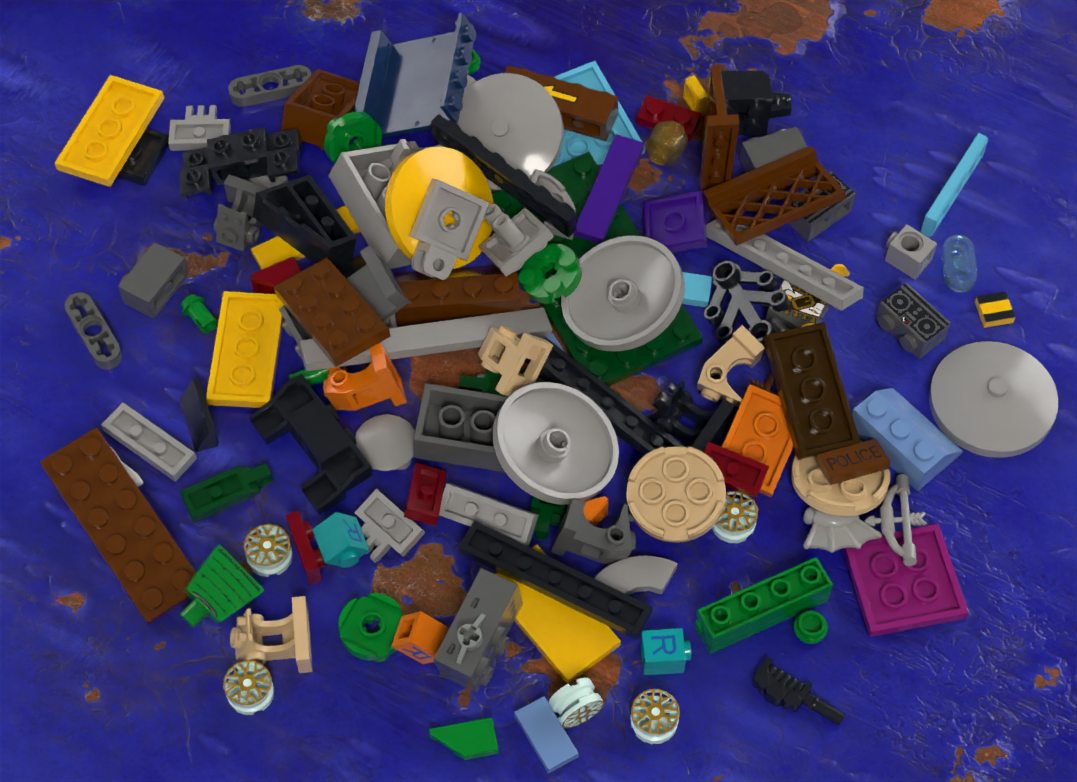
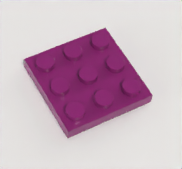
M939 524L911 529L912 542L915 544L917 563L913 566H906L903 563V557L891 549L883 534L880 539L868 540L860 549L842 548L869 637L967 618L969 612ZM903 531L895 532L894 537L902 547L904 544Z

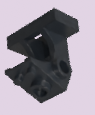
M682 381L676 386L671 383L667 387L669 392L661 391L652 402V406L655 409L648 418L668 434L704 453L708 442L717 444L732 422L735 405L724 399L716 411H704L692 404V396L684 390L685 382ZM682 416L698 424L694 430L679 423Z

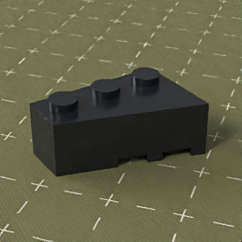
M310 174L256 193L253 218L316 264L328 258L337 268L352 262L357 238Z

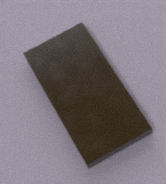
M823 322L765 335L763 337L764 345L797 460L815 457L817 454L860 443L826 323Z

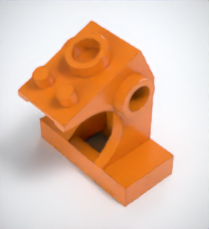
M382 343L369 348L372 362L366 369L360 372L347 373V369L343 366L327 369L329 374L328 378L324 380L323 391L325 397L329 399L335 410L355 411L389 398L395 407L407 403L402 379Z

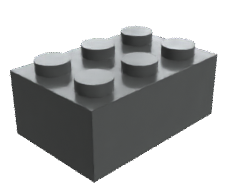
M425 383L414 435V458L505 472L495 453L493 424L499 409L509 397Z

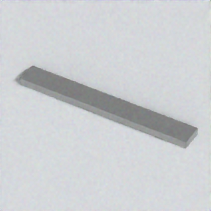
M542 307L389 328L391 337L380 343H382L392 360L481 347L491 326L499 329L500 325L506 326L518 333L516 337L520 339L524 332L543 338L552 334V328L545 309ZM313 339L299 341V349L305 371L335 368ZM370 349L337 367L371 363Z

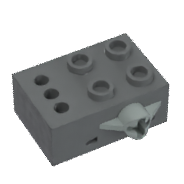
M480 569L433 659L442 677L478 693L481 685L487 686L494 672L492 664L497 655L502 656L510 640L507 634L523 605L517 584L485 569Z

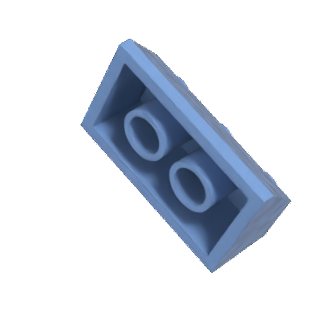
M894 388L876 390L853 409L852 416L859 438L863 442L876 439L890 459V467L899 475H907L909 484L917 491L923 488L963 452L962 449Z

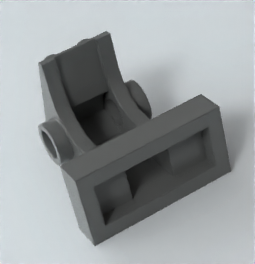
M228 175L224 182L227 201L232 202L233 206L229 209L225 205H218L217 218L214 222L216 242L244 251L250 244L254 245L259 238L260 228L263 224L253 218L255 197L257 192L268 189V187Z
M573 498L558 526L551 553L563 557L564 553L569 551L603 564L627 559L636 545L635 532L630 530V522H633L634 518L632 514H628L627 504H623L620 514L616 516L614 525L603 529L595 527L587 521L583 513L585 502Z

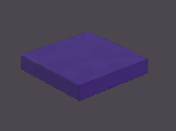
M697 191L644 201L645 237L660 242L671 253L707 247L703 192Z

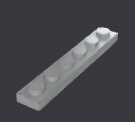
M716 219L706 224L708 238L762 268L772 271L775 275L841 311L863 298L864 287L765 234L736 246ZM737 225L735 230L739 233L749 229L750 226Z

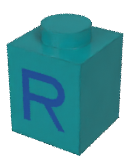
M335 512L312 529L326 564L348 568L355 565L361 556L370 551L357 517Z
M683 628L642 631L640 648L643 676L684 673L686 661L691 660L690 640H684Z

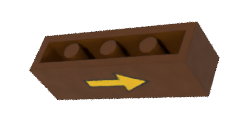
M507 65L504 73L526 76L535 80L550 93L559 107L565 130L607 141L619 114L618 96L606 91L590 89L578 83L562 81L550 75L545 76L534 73L525 68Z

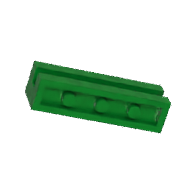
M815 557L698 609L696 614L698 620L695 621L694 627L709 654H712L827 602L833 584L819 560Z

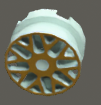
M740 491L726 492L727 499L723 513L712 530L720 540L728 543H740L746 541L747 537L753 534L758 518V507L748 494Z
M272 524L259 525L251 530L245 538L244 550L247 562L256 574L264 577H269L272 574L280 575L290 566L293 558L292 547L288 534L281 527Z
M254 660L241 661L234 664L224 677L223 688L229 705L236 712L243 715H254L257 711H264L271 704L274 697V685L268 669L262 663Z
M589 678L577 679V685L570 686L568 683L550 698L549 705L554 712L559 713L558 720L563 728H571L582 724L602 709L604 701L598 693H594L595 686Z
M648 689L640 693L633 702L630 716L631 728L635 731L636 736L643 742L650 744H661L669 740L676 733L680 711L677 701L667 691L660 689ZM655 692L660 693V697L654 696Z

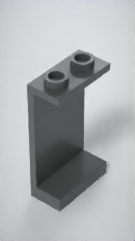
M369 245L360 251L366 265L349 276L347 281L380 319L385 321L410 302L384 257ZM283 306L279 309L285 320L282 322V326L290 337L295 338L297 345L294 346L295 350L302 358L299 341L312 338L290 311Z

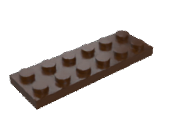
M97 427L39 461L40 466L147 625H150L190 599L183 589L195 574V570Z

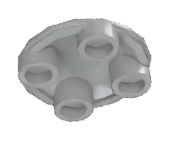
M390 414L374 416L365 421L357 430L355 436L357 444L355 445L372 466V469L379 471L403 470L410 466L411 459L414 456L415 429L410 422L400 416Z

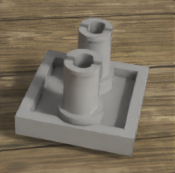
M496 204L488 206L484 218L495 233L481 244L479 248L507 277L511 273L518 271L524 262L535 252L544 249L548 241L554 236L526 208L510 219Z

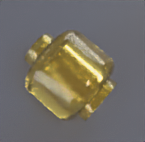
M673 121L660 122L654 126L647 138L645 150L651 161L655 164L673 165L682 156L688 144V137L680 124Z

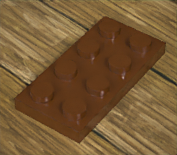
M328 258L274 286L276 296L335 367L391 337L387 325Z

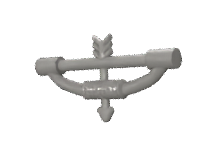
M901 474L896 477V484L888 490L883 500V504L880 507V518H875L872 515L866 518L864 522L870 526L881 523V532L885 535L891 549L903 557V563L906 566H913L917 563L916 547L912 542L911 524L913 526L916 524L926 525L927 523L922 519L926 513L917 512L916 514H910L908 495L910 494L909 478L907 475ZM896 493L900 496L902 517L893 516L891 504ZM902 522L904 537L902 547L894 537V523Z

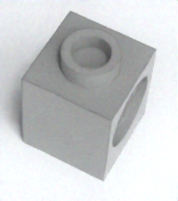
M906 224L899 233L895 231L885 245L888 248L885 261L916 280L932 261L937 243Z

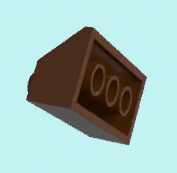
M495 265L452 269L450 275L445 280L429 277L420 272L393 273L410 302L396 312L397 327L521 310L517 271L506 277Z

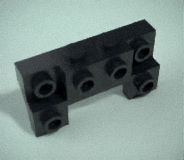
M265 127L250 129L245 132L207 139V147L182 152L183 169L179 170L181 197L185 201L188 200L189 195L207 192L208 195H213V178L217 185H222L228 175L244 180L268 175L271 183L276 182L275 177L295 174L296 177H300V158L303 154V145L298 129L295 128L268 134Z
M302 374L285 383L267 404L249 415L250 422L266 444L290 432L319 471L317 475L300 486L302 493L318 515L345 500L347 491L373 476L372 466L356 447L357 441L349 428L343 429L338 423L339 417L330 404L325 406Z

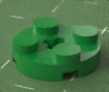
M364 111L347 113L340 118L332 119L328 123L324 150L327 157L335 164L342 152L381 146L382 130L373 118ZM355 136L358 137L353 141V145L350 146L349 141Z
M547 244L544 249L535 252L524 262L518 275V280L530 298L539 303L550 304L556 302L555 298H559L562 295L566 298L575 291L582 278V268L571 248L562 244ZM555 269L557 273L546 278L545 274L549 270Z
M380 593L368 594V597L351 600L343 608L338 621L342 645L350 654L359 659L374 660L376 662L386 661L391 654L397 651L391 646L401 616H404L401 607L394 599ZM374 620L378 621L380 630L374 633H367V628L364 625L366 623L372 624Z

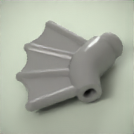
M813 507L807 508L804 513V522L812 525L804 543L805 549L820 548L831 553L848 547L860 549L868 540L880 539L882 537L879 531L861 521L859 515L835 516L816 510Z

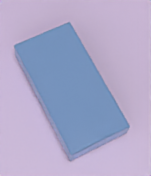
M545 696L514 712V717L548 774L579 757L577 749Z

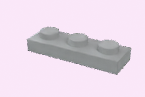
M123 402L101 424L104 432L175 482L197 459L196 454Z
M446 483L439 513L440 516L470 527L475 520L526 546L530 544L539 516L533 512L452 483Z

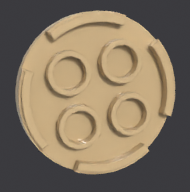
M795 455L791 471L793 487L800 498L816 510L835 516L861 515L875 509L887 495L890 483L889 469L830 485L816 463L817 456L797 460Z
M657 448L647 453L636 463L628 478L626 494L630 514H632L634 521L644 532L656 539L666 542H686L696 539L712 529L723 513L726 502V487L723 474L717 464L707 454L696 448Z

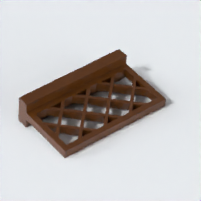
M711 66L702 134L703 152L698 191L702 192L732 179L739 132L738 114L727 115L720 66Z
M808 146L703 191L708 216L711 220H717L736 246L846 199L845 191L817 160V153L812 146ZM818 176L817 180H810L811 178ZM791 187V189H790L789 192L783 191V190L788 189V188ZM799 187L812 189L810 194L797 193ZM819 190H828L833 192L826 196L817 195ZM764 199L763 203H755L759 200ZM772 199L785 200L783 206L770 204ZM792 201L805 203V205L800 207H790ZM745 210L757 212L755 217L743 216ZM736 211L735 215L729 214L731 212ZM765 213L778 214L777 217L772 219H763ZM737 225L750 226L749 229L739 233L735 230Z

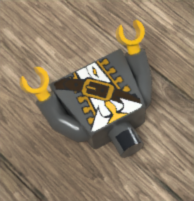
M837 264L830 269L843 277L850 275L843 264ZM783 279L778 290H783L790 299L788 308L777 312L771 305L760 304L768 307L766 321L772 325L776 333L821 323L830 307V304L809 294Z

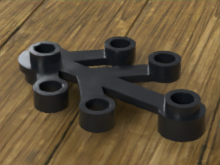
M731 261L719 263L713 270V283L717 288L710 305L704 310V317L711 325L721 323L715 331V336L724 345L732 338L735 332L733 328L741 311L750 326L748 331L765 347L763 337L776 332L768 321L760 319L752 304L771 305L775 311L781 312L788 308L790 299L783 290L769 292L775 289L778 284V280L772 271L748 272L742 271L738 264ZM740 284H758L762 291L743 290ZM728 292H730L732 299L726 313H724L721 307Z

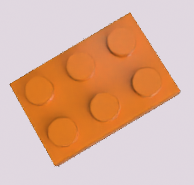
M749 384L722 447L769 466L759 493L768 497H772L793 448V442L780 397Z

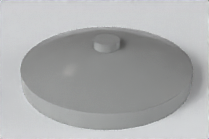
M500 73L484 77L464 90L463 108L460 111L458 125L464 133L470 137L475 136L485 148L492 153L500 154L507 164L515 170H522L529 180L532 179L535 169L547 173L553 167L562 149L564 124L557 103L542 85L523 75ZM486 178L491 191L497 192L502 190Z
M622 236L602 242L585 253L579 259V264L582 268V278L578 287L566 298L564 295L561 296L563 316L578 339L598 350L625 351L648 343L671 324L681 307L685 282L679 263L666 246L648 237Z
M982 341L959 347L940 362L930 384L929 405L938 427L955 444L978 455L1005 458L1023 454L1035 448L1045 439L1056 419L1058 394L1052 377L1045 367L1032 355L1009 344Z
M539 382L526 385L509 396L495 417L493 445L499 463L516 485L535 498L560 505H570L573 498L584 502L596 496L608 484L616 471L619 459V446L611 422L593 400L574 388L553 382Z

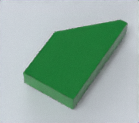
M492 717L429 729L432 740L440 742L463 760L499 754Z

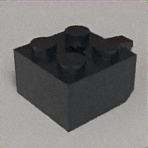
M721 71L727 115L738 114L739 117L738 136L767 135L770 118L791 115V95L772 93L771 78L764 71Z

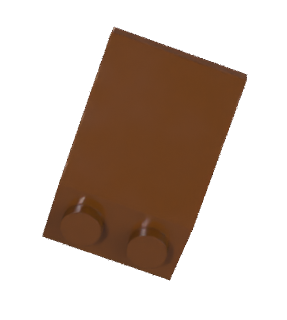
M317 69L285 102L281 131L297 128L302 137V142L317 145L320 149L324 150L328 123L334 118H340L354 111L360 82Z

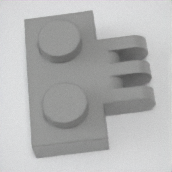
M193 105L186 106L185 120H170L168 142L170 151H188L207 147V139L230 135V119H217L216 105H210L209 115H205L204 105H198L197 115H194Z
M375 489L354 512L365 522L361 530L365 539L368 538L366 542L370 551L366 554L370 553L377 546L370 555V559L374 563L378 562L391 547L404 557L425 534L424 530L413 520L403 517L404 512L378 489Z

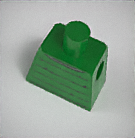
M219 544L211 550L183 589L192 602L179 615L192 628L198 625L206 616L217 624L259 596L264 589Z

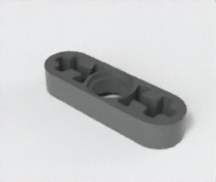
M294 65L236 78L228 86L230 100L235 106L247 107L291 97L311 76V71L306 66ZM296 78H301L302 81L297 82ZM283 80H286V82H287V85H286V86H284ZM268 82L278 84V87L273 90L263 88ZM255 86L258 87V92H255ZM244 90L245 94L240 95L239 91Z
M83 292L71 294L65 301V310L93 361L101 369L109 370L117 367L122 361L120 346L92 298ZM77 305L85 308L86 317L82 318L79 310L75 308ZM92 325H98L102 328L101 332L96 336L86 335V329ZM104 343L108 352L112 355L106 357L102 354L100 345Z

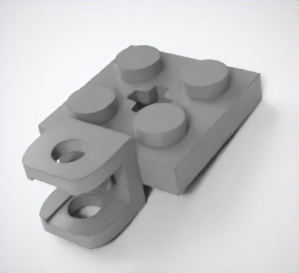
M432 178L409 236L420 241L412 258V269L429 277L445 280L450 275L457 258L467 261L489 202ZM452 211V218L455 219L454 225L449 224L446 228L444 216Z

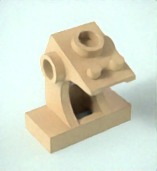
M500 325L499 329L491 326L478 352V356L483 360L481 365L494 373L499 372L502 375L495 390L509 397L516 390L535 383L553 344L525 332L520 339L516 337L518 334L516 331L506 326ZM525 359H531L524 375L519 373Z
M741 325L733 333L732 338L704 363L696 388L701 391L700 395L713 402L725 399L739 407L743 399L728 384L727 373L736 365L741 364L748 365L752 369L761 360L765 347ZM716 375L720 379H713L711 376Z
M292 597L293 613L284 619L264 621L262 615L252 614L250 608L245 611L242 617H237V625L232 628L230 634L231 648H235L236 661L254 660L264 664L266 661L296 658L299 673L313 672L309 612L306 597ZM282 634V645H263V636Z

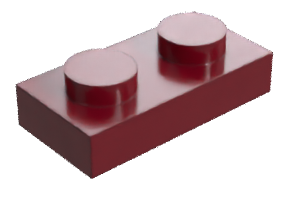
M646 96L636 116L637 125L691 142L701 120V113L651 96Z
M708 442L704 453L721 470L725 486L757 499L769 466Z
M420 463L415 464L403 517L432 526L436 525L439 518L447 471Z
M299 511L287 514L288 528L309 585L322 581L320 569L324 568L325 565L319 548L313 550L310 544V540L314 539V535L309 521L302 522Z

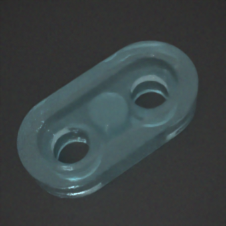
M952 235L945 240L942 249L944 280L951 290L963 293L971 290L977 279L975 249L973 242L966 236Z

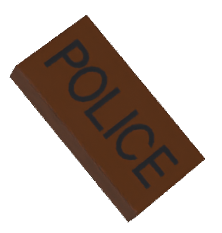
M876 439L817 454L816 459L817 465L830 485L887 470L891 462Z

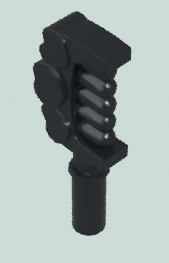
M770 657L764 661L754 675L752 686L757 688L760 694H765V700L774 706L782 705L784 709L797 712L801 705L804 704L811 711H815L837 726L841 725L846 716L843 712L821 700L819 696L816 697L811 694L812 683L809 681L806 685L802 682L798 683L796 678H791L787 673L784 674V671L781 669L777 670V667L772 665L773 659Z

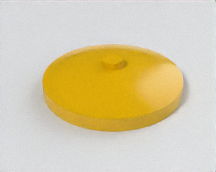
M431 147L416 151L403 159L390 177L385 196L386 220L395 243L410 260H412L417 244L420 241L409 236L432 178L489 202L488 206L493 204L492 193L484 174L469 157L457 150L447 147ZM452 211L444 216L446 228L449 224L454 225L455 219L452 218ZM483 218L467 261L457 258L453 269L469 264L482 252L479 246L490 238L492 228L485 218Z

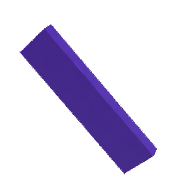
M615 135L576 224L577 230L574 232V236L598 244L604 242L644 150L643 142Z

